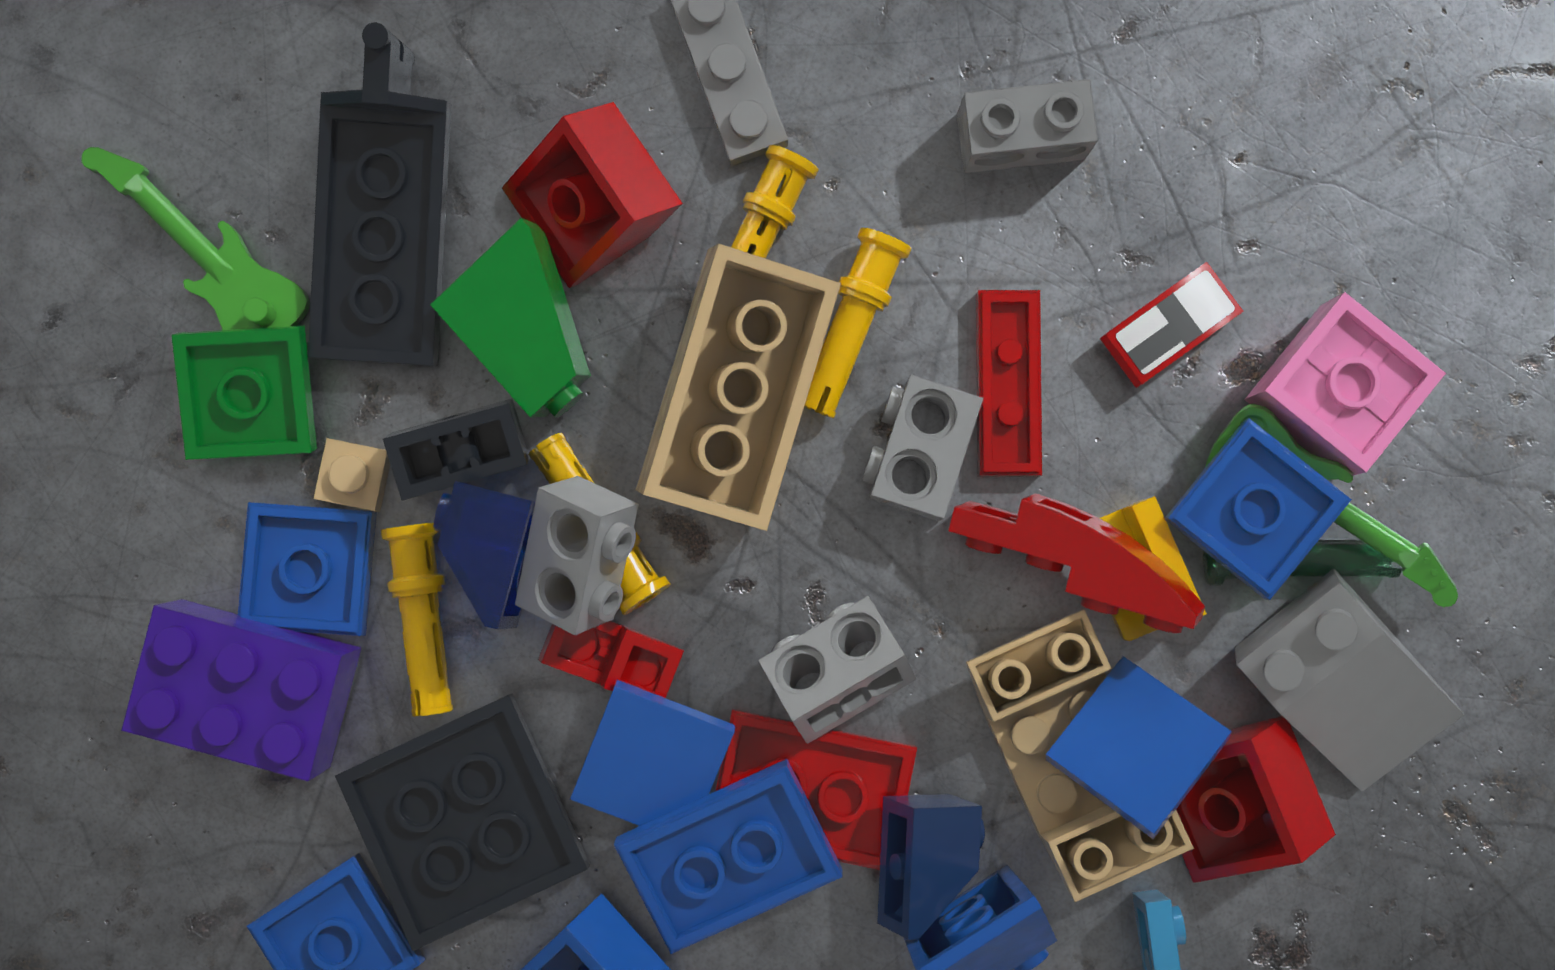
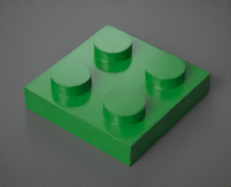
M305 326L180 332L171 335L185 460L312 453L317 450Z

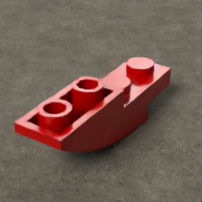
M1035 493L1021 499L1018 514L974 501H968L954 507L948 531L966 536V546L992 554H1001L1003 547L1027 554L1025 559L1027 564L1048 571L1061 572L1064 565L1070 566L1071 570L1065 592L1081 596L1080 604L1085 608L1111 615L1118 614L1119 608L1145 615L1143 619L1145 625L1169 633H1181L1183 627L1194 629L1203 617L1204 604L1188 585L1159 557L1131 536L1102 519L1074 506Z

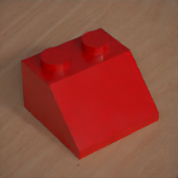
M614 102L563 116L502 187L521 218L538 224L546 233L558 273L569 288L580 284L648 239L683 204Z
M1283 716L1230 729L1232 731L1230 739L1177 807V813L1194 848L1182 854L1193 883L1303 863L1336 835L1292 727Z

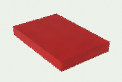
M732 709L730 723L735 725V732L720 767L716 791L788 759L838 861L880 870L883 796L908 795L917 747L835 729L828 731L807 744L791 720Z

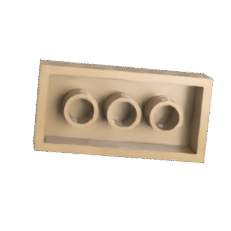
M719 243L707 250L636 491L652 498L767 531L841 283Z

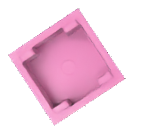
M1344 292L1320 305L1244 400L1249 404L1261 405L1272 411L1287 427L1294 440L1311 454L1337 461L1352 471L1353 475L1367 473L1446 373Z

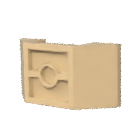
M1085 609L966 661L989 728L1036 832L1074 902L1194 849L1177 810L1174 811L1155 838L1152 839L1046 761L1048 750L1107 677L1105 672L1112 669Z

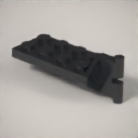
M373 22L366 25L362 31V39L365 43L362 89L321 92L308 358L438 366L440 315L430 304L442 294L452 104L446 100L410 95L412 66L415 62L414 53L380 23Z

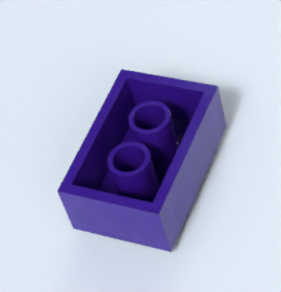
M183 599L154 605L121 731L310 781L331 767L361 647L306 632L293 631L242 618L232 612Z

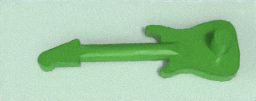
M90 147L84 150L81 159L84 167L94 173H100L121 194L125 196L129 194L206 272V275L201 280L192 281L185 279L183 281L184 288L207 300L215 309L222 330L297 326L305 318L310 309V300L307 293L299 285L286 277L263 268L252 258L241 235L234 227L224 221L218 223V228L223 234L224 242L218 250L147 178L149 170L146 167L99 147Z
M1256 404L1247 405L1236 413L1215 441L1206 461L1207 467L1242 422L1250 418L1325 479H1339L1346 483H1351L1353 480V473L1346 466L1337 461L1310 454L1296 443L1287 427L1272 411ZM1349 502L1334 523L1400 565L1403 575L1430 592L1433 601L1438 606L1450 607L1456 603L1458 598L1456 585L1428 543H1422L1417 547Z

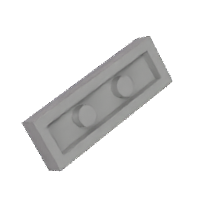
M670 0L730 165L734 166L765 155L769 145L787 147V134L737 0Z

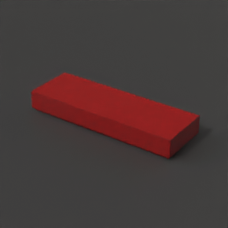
M978 290L976 293L977 396L982 397L983 401L977 417V477L1042 476L1040 290Z

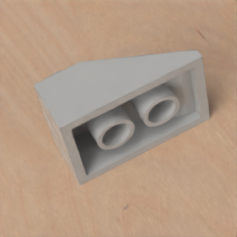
M1334 568L1235 646L1236 665L1275 709L1362 792L1465 715Z

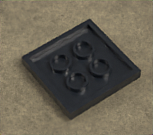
M513 693L335 775L412 951L588 870L590 867Z

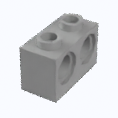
M1090 79L965 92L957 112L964 173L1081 161L1087 158L1098 142Z
M910 375L904 390L893 386L881 420L883 423L892 425L885 449L873 445L862 477L863 482L872 484L868 499L937 522L943 520L983 398L915 375ZM922 402H931L939 406L945 416V424L942 431L935 434H927L920 431L912 420L913 407ZM904 460H910L918 463L923 468L926 475V483L921 492L907 494L895 486L892 479V471L895 464Z
M579 476L538 487L515 605L573 635L580 634L613 620L623 598L621 583L627 557L631 553L636 540L634 524L639 504Z
M869 596L856 603L840 605L828 614L824 622L802 635H791L782 639L772 648L771 653L758 660L791 720L807 744L916 680L906 655ZM865 641L875 642L873 648L865 655L858 657L849 656L852 649L859 643ZM810 673L820 674L818 680L809 688L795 689L797 682L803 676Z

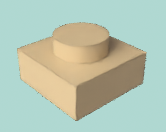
M326 438L313 499L380 512L390 469L386 450Z

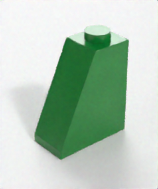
M520 218L430 305L530 418L547 417L550 413L555 418H558L570 410L582 398L584 393L578 387L591 374L547 235L538 224Z

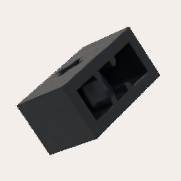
M512 398L398 430L383 438L402 501L526 466L530 459Z

